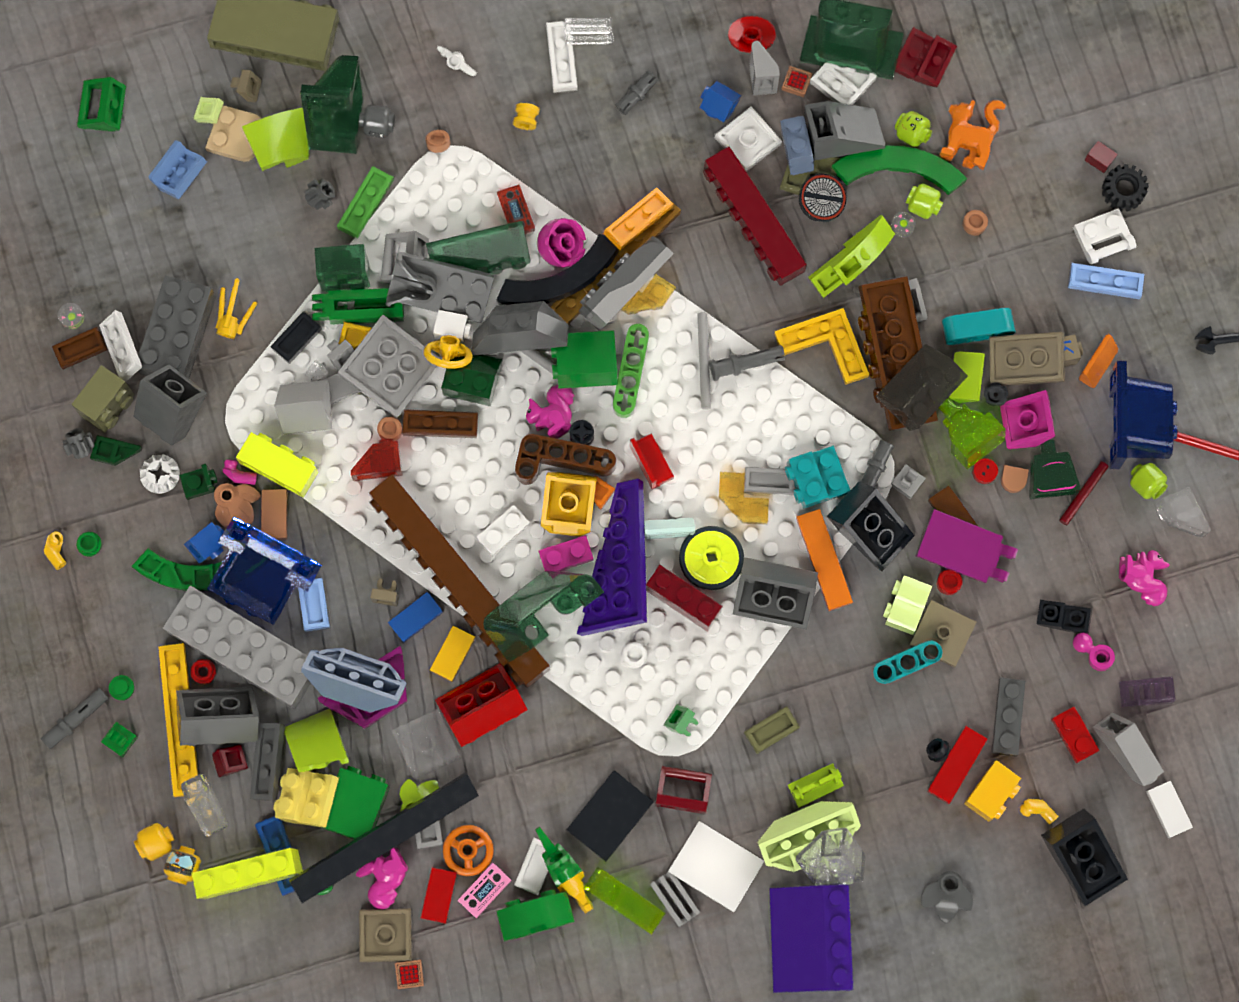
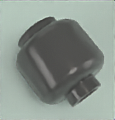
M368 105L365 113L360 112L359 127H363L364 133L367 136L385 138L389 135V132L393 133L395 114L391 113L389 107Z

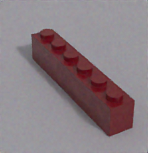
M730 146L706 159L703 170L705 178L709 183H714L717 188L715 191L721 202H726L730 208L728 212L734 222L738 221L741 225L742 235L747 242L751 241L754 245L755 255L759 261H764L767 265V273L772 281H777L782 286L804 273L807 264Z

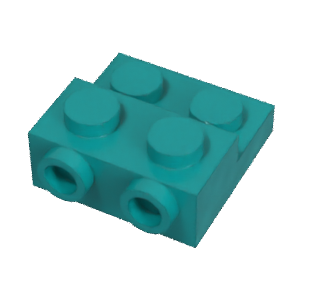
M834 446L790 458L786 463V476L789 481H794L796 488L793 490L794 497L798 504H802L803 509L847 495L850 491Z

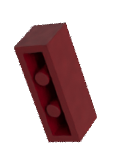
M660 564L646 583V591L707 632L722 611V605Z

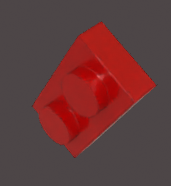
M1075 706L1051 719L1075 763L1100 751Z

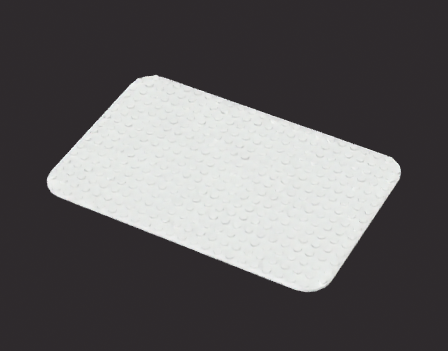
M450 146L446 151L440 153L429 151L414 163L367 222L359 238H354L236 385L226 404L225 424L230 439L240 450L251 432L256 435L262 433L272 439V444L278 447L282 444L294 451L293 455L301 459L302 456H305L314 461L318 474L303 499L462 616L465 615L460 606L456 609L447 599L450 595L444 587L440 590L431 579L434 575L429 568L424 570L416 561L418 555L413 549L408 551L401 543L402 535L397 530L393 533L385 523L387 517L381 511L378 514L369 502L372 499L369 492L393 474L550 665L551 670L543 676L641 748L658 756L679 757L700 748L714 734L792 627L733 615L740 575L731 585L719 590H705L693 585L684 576L679 564L680 548L686 537L645 539L646 583L660 564L722 605L721 613L708 632L646 591L647 623L586 636L576 634L578 626L582 625L585 615L582 611L584 604L588 603L591 592L589 585L598 552L603 548L605 540L603 533L604 529L608 528L611 513L609 511L614 493L602 510L594 504L591 530L585 534L594 561L546 576L538 550L579 538L578 536L549 533L541 527L547 472L558 471L595 476L594 474L541 464L538 478L533 484L524 485L517 480L515 465L522 439L528 434L549 437L547 428L537 432L536 423L530 424L527 422L526 413L529 408V399H533L541 408L549 405L546 398L547 392L550 387L558 384V379H553L552 373L521 351L483 354L503 359L490 407L444 396L441 386L446 368L437 366L404 410L478 412L477 438L403 436L402 434L395 442H385L379 437L377 432L378 423L385 417L394 416L361 391L331 404L332 429L283 434L274 407L280 385L320 381L338 373V370L327 357L331 352L327 345L333 340L339 344L343 324L331 325L329 320H315L322 326V330L290 364L275 353L270 346L303 311L311 318L313 313H322V311L312 310V304L322 303L312 301L313 294H328V291L389 288L390 284L381 282L386 234L417 231L429 238L427 258L493 274L494 280L483 321L496 306L504 305L499 304L496 299L505 279L517 281L538 280L556 275L569 268L548 264L539 254L537 238L542 227L549 221L561 218L575 219L475 150L466 146ZM508 191H512L514 193V197L512 199H508L506 197V193ZM518 199L524 218L514 221L508 201ZM527 219H529L530 225L527 224ZM523 221L525 223L524 228H518L517 222ZM576 221L585 233L586 240H583V248H586V254L596 241L598 235ZM394 242L391 275L398 251L406 252V243ZM653 275L600 330H614L617 379L628 329L634 324H642L649 331V340L634 413L627 418L618 417L614 413L613 400L616 385L571 388L574 393V402L569 405L572 412L571 425L578 420H586L591 423L594 428V440L590 446L608 449L616 457V469L611 475L596 476L614 488L620 482L637 478L642 480L644 487V521L693 518L695 530L706 526H717L734 534L741 543L744 557L810 571H814L796 516L820 509L838 561L840 562L852 546V543L838 531L827 518V515L846 495L803 509L802 504L796 502L794 494L744 493L745 467L785 469L786 463L790 458L834 446L851 490L859 480H862L868 468L867 462L869 459H872L879 441L882 439L875 431L777 362L743 370L737 376L731 374L719 377L717 381L713 380L710 371L711 409H701L697 313L705 311ZM354 301L338 302V306L347 304L348 310H354ZM404 304V322L393 323L426 346L428 343L435 341L433 331L438 312ZM581 313L569 324V333L599 331ZM707 313L709 360L714 359L717 361L729 358L731 354L741 356L760 351ZM468 320L469 324H472L470 338H465L464 345L471 350L473 333L481 323ZM358 323V325L367 326V327H372V328H373V326L376 324V323ZM641 331L631 334L635 338L634 347L638 348L639 339L644 338L641 335ZM551 348L535 349L557 364V358L552 359ZM431 350V352H433L435 355L442 359L439 353ZM631 353L627 356L626 360L630 365H636L640 362V357L638 354ZM627 376L622 379L621 383L625 388H632L635 386L636 381L633 377ZM624 394L622 404H617L621 407V411H625L628 407L631 408L627 404L628 395ZM404 410L397 418L402 425V429ZM568 432L559 439L570 441V433ZM651 433L674 475V479L654 489H651L629 447L631 439L635 438L637 441ZM530 443L525 449L528 452H536L539 446L535 443ZM554 448L549 454L552 457L558 458L563 454V451L559 448ZM578 453L574 456V460L582 463L587 460V456L583 453ZM891 454L885 464L887 467L885 472L881 473L874 487L885 500L892 487L891 483L894 480V460ZM592 455V463H591V465H594V460H595V456H594V455ZM604 459L601 462L602 467H606L608 459ZM523 467L520 473L523 476H530L534 470L531 467ZM512 505H515L530 522V526L492 557L476 537ZM707 555L708 562L717 561L716 555ZM818 580L816 584L815 595L820 589ZM632 642L642 644L647 651L645 664L635 669L626 666L622 660L624 647ZM677 704L687 707L696 713L693 718L697 719L698 725L689 723L686 728L691 733V736L675 733L663 726Z

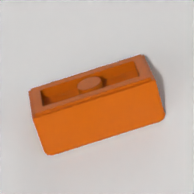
M1106 334L1079 376V380L1091 388L1096 387L1118 352V347L1112 335Z

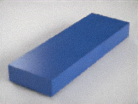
M273 816L255 824L266 854L292 848L282 820ZM290 878L277 881L282 896L294 892L288 881Z

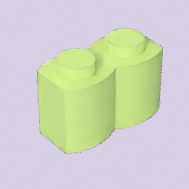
M905 575L902 581L896 580L891 593L896 595L893 604H887L883 617L887 618L885 625L914 635L932 586Z

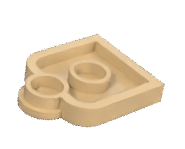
M223 105L217 124H214L211 130L206 151L244 162L253 159L255 155L242 126L261 118L256 114Z

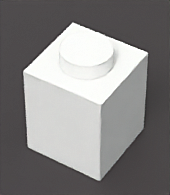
M438 310L433 331L434 339L440 340L444 335H452L457 337L460 343L464 344L465 338H470L472 324H469L467 315Z

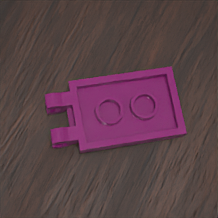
M933 509L915 557L982 583H987L988 577L1003 583L1007 582L1009 572L996 568L1000 555L1012 560V558L1015 559L1018 549L1001 544L1003 536Z

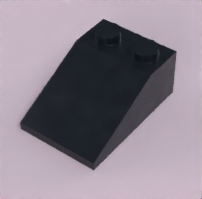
M860 480L827 515V518L838 531L880 571H883L915 536L879 491Z
M1084 808L1041 835L1054 860L1084 906H1087L1128 880L1097 820Z

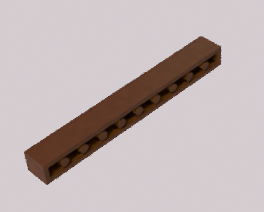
M393 474L369 492L372 499L369 503L378 514L381 511L387 517L385 520L387 526L393 533L397 530L402 535L401 543L408 551L412 549L418 555L416 561L424 570L429 568L434 575L431 579L440 590L443 587L450 594L447 599L456 609L459 606L465 612V615L462 616L471 628L476 626L481 632L478 635L487 647L492 645L497 651L494 656L503 667L507 664L513 672L510 675L519 686L524 684L528 688L551 670L547 661Z

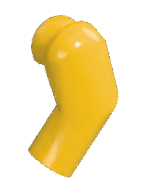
M54 531L46 539L44 554L54 568L59 570L66 565V561L60 554L63 536L60 532Z
M1027 799L1020 806V812L1025 817H1029L1031 814H1040L1049 825L1059 817L1044 800Z

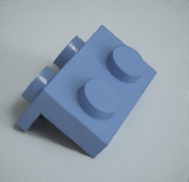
M175 140L148 178L160 191L180 199L207 161L203 156L186 149L181 142Z

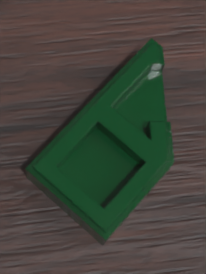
M97 435L90 459L116 466L141 452L142 447Z

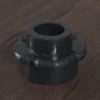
M994 382L985 388L984 397L990 406H1002L1007 401L1008 390L1005 386H1001L1000 383ZM995 392L998 393V397L994 396Z
M940 738L932 740L926 748L928 758L934 762L946 760L950 753L949 743Z

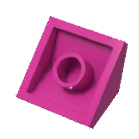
M1047 390L1006 401L1005 404L1000 406L1008 449L1037 447L1055 437Z

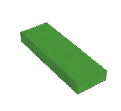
M372 166L339 221L337 229L354 238H359L367 222L374 215L393 183L394 177Z

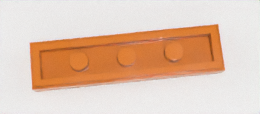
M818 509L796 516L815 572H818L817 580L828 611L852 604L853 601L821 510Z

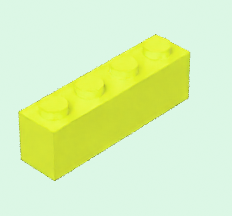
M288 848L194 872L192 877L197 899H208L291 878L303 870L298 849Z

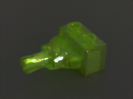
M944 391L940 392L939 396L936 395L933 398L934 404L947 417L943 420V425L948 429L951 453L967 470L1005 441L1006 429L990 412L984 415L979 411L970 410L965 404L961 407L956 406Z

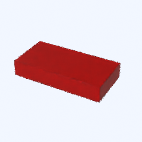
M437 868L431 869L421 919L447 923L457 877L456 872Z

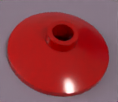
M757 16L742 17L733 22L728 30V39L731 45L737 50L751 53V46L754 41H759L765 49H768L776 38L774 26L768 20Z

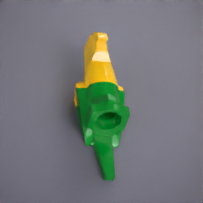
M539 826L535 831L545 850L542 853V857L556 887L560 892L566 891L570 896L574 897L584 913H588L594 907L584 891L582 879L585 875L570 854L559 843L554 845Z

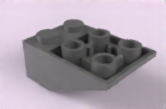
M832 101L805 105V123L814 161L885 148L875 109Z

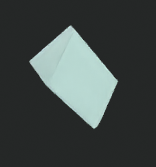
M693 518L644 521L646 540L687 537L689 534H695Z

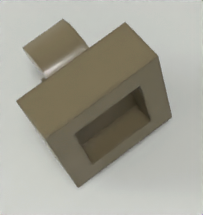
M242 70L240 78H232L230 87L237 88L236 92L246 101L256 102L262 80L251 70Z
M380 578L377 582L378 589L372 588V602L397 607L399 596L395 592L397 590L396 581H392L390 589H384V581Z

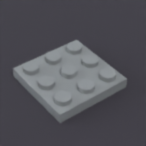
M382 315L337 374L392 416L398 418L437 366L425 358L423 353L424 345ZM431 352V354H432L433 356H435V357L438 358V359H441V358H439L437 355H435L433 352Z

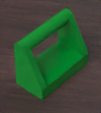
M112 77L83 81L77 127L91 130L120 131L126 85ZM92 89H100L101 96L98 116L95 119H88Z

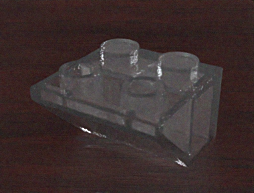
M847 828L820 832L796 856V862L814 886L852 884L853 882L863 881L865 853Z

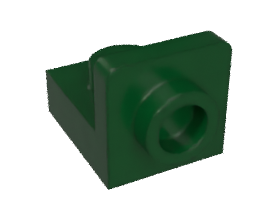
M207 464L201 465V469L179 475L187 500L215 491L214 484H217L218 480L214 469L210 470Z

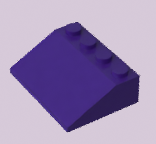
M849 885L769 888L773 993L852 991L853 971Z

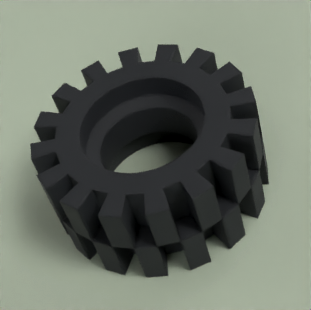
M1124 164L1122 168L1118 165L1115 169H1112L1102 185V189H1104L1102 196H1106V204L1111 202L1110 207L1114 209L1117 206L1121 212L1124 208H1126V212L1132 208H1137L1147 195L1149 183H1146L1147 176L1142 177L1143 171L1141 169L1137 172L1135 170L1136 166L1132 165L1131 168H1128V164ZM1127 180L1132 183L1134 187L1133 194L1129 196L1121 195L1116 189L1117 182Z

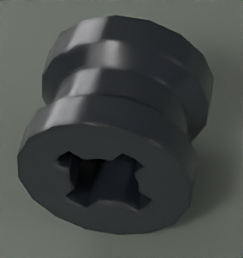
M578 420L571 425L569 431L570 441L590 446L594 440V428L591 423L586 420Z

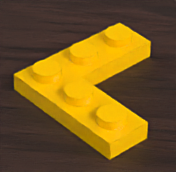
M844 308L774 332L778 346L782 345L785 355L829 341L845 385L869 377L867 367Z

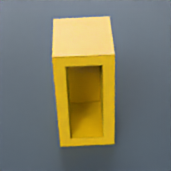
M996 760L991 764L964 804L988 822L993 820L994 817L998 820L1007 808L1003 805L1007 798L1013 799L1020 790L1021 786L1018 783L1021 778Z

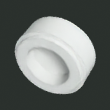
M629 643L622 651V660L629 668H639L647 660V651L640 643Z

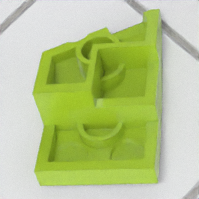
M310 107L277 113L242 126L262 171L282 162L285 163L286 168H289L309 159Z
M330 708L285 727V736L299 773L312 769L326 768L332 761L340 760L342 764L349 762Z

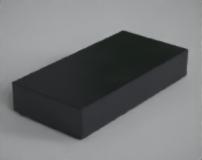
M303 311L270 347L290 364L322 330V326Z

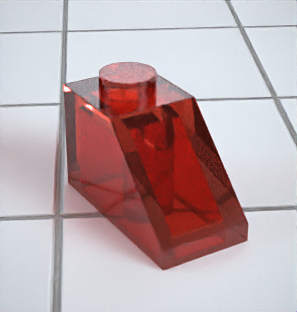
M381 439L379 443L372 444L351 469L353 481L386 478L392 474L394 477L403 476L398 441Z

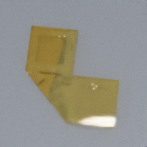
M655 274L643 293L638 291L621 310L631 315L641 311L662 309L676 290V287Z
M720 472L719 499L741 523L767 525L769 499L744 497L745 473Z

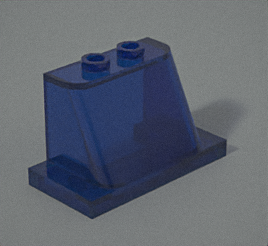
M1117 361L1110 373V398H1113V441L1110 444V469H1120L1127 458L1170 459L1173 453V439H1177L1178 433L1177 425H1173V416L1177 415V401H1173L1172 384L1127 376V361Z
M233 517L218 543L229 548L207 589L223 597L227 603L245 609L249 615L259 617L274 625L295 587L298 586L308 592L322 565L240 519Z

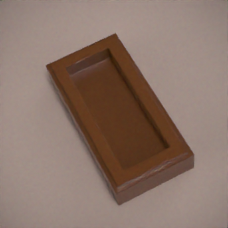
M98 327L52 346L62 370L108 350Z

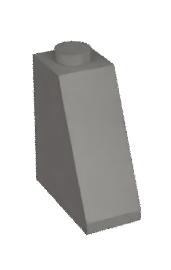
M1111 713L1093 726V729L1136 783L1142 786L1152 784L1164 772L1135 723Z

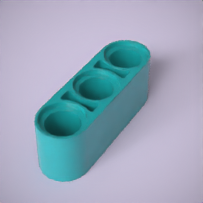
M1011 308L959 314L942 319L947 345L989 340V337L1008 336L1016 333Z
M928 640L876 663L873 668L874 678L879 683L887 684L932 665L941 659L942 647L936 641ZM927 645H935L937 647L938 654L935 658L928 659L924 656V648ZM904 655L914 657L915 664L912 668L905 669L901 666L900 661ZM881 665H887L891 668L892 674L889 678L881 679L877 675V670Z

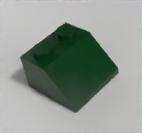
M473 355L472 361L465 367L456 369L446 368L441 386L443 395L491 407L503 359L487 355ZM465 356L450 359V361H459L464 359Z

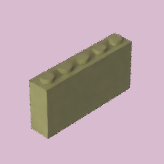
M217 0L207 40L210 47L214 49L326 71L339 23V15L337 9L330 5L323 4L317 6L305 0H298V2L292 0Z

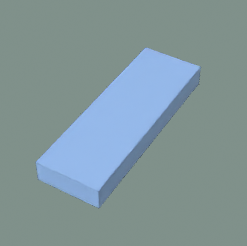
M1072 263L1070 266L1068 288L1140 299L1142 297L1144 274Z

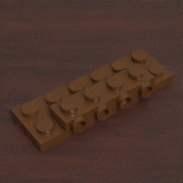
M908 277L858 286L863 306L861 316L858 317V325L861 331H865L866 340L863 341V349L866 355H870L871 364L868 366L870 378L875 379L877 387L873 390L875 402L880 403L881 408L884 407L889 431L938 421Z

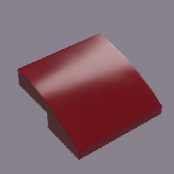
M913 27L891 70L916 82L937 88L957 45L938 35L933 38Z

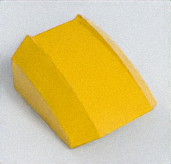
M558 471L547 472L541 527L553 534L580 537L589 533L591 530L597 478L589 475Z

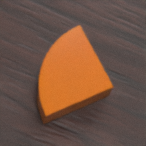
M595 475L597 483L594 504L602 510L615 492V488Z

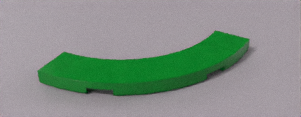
M885 146L883 149L850 154L834 163L831 167L846 185L880 170L912 172L924 176V179L934 183L948 196L967 181L965 175L940 157L926 151L904 146Z
M253 540L242 551L223 562L189 566L167 560L148 548L131 567L144 577L165 587L187 591L189 586H192L199 591H209L228 587L245 580L263 568L273 556Z

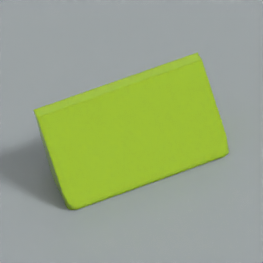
M954 353L949 393L950 399L958 403L980 400L984 353Z

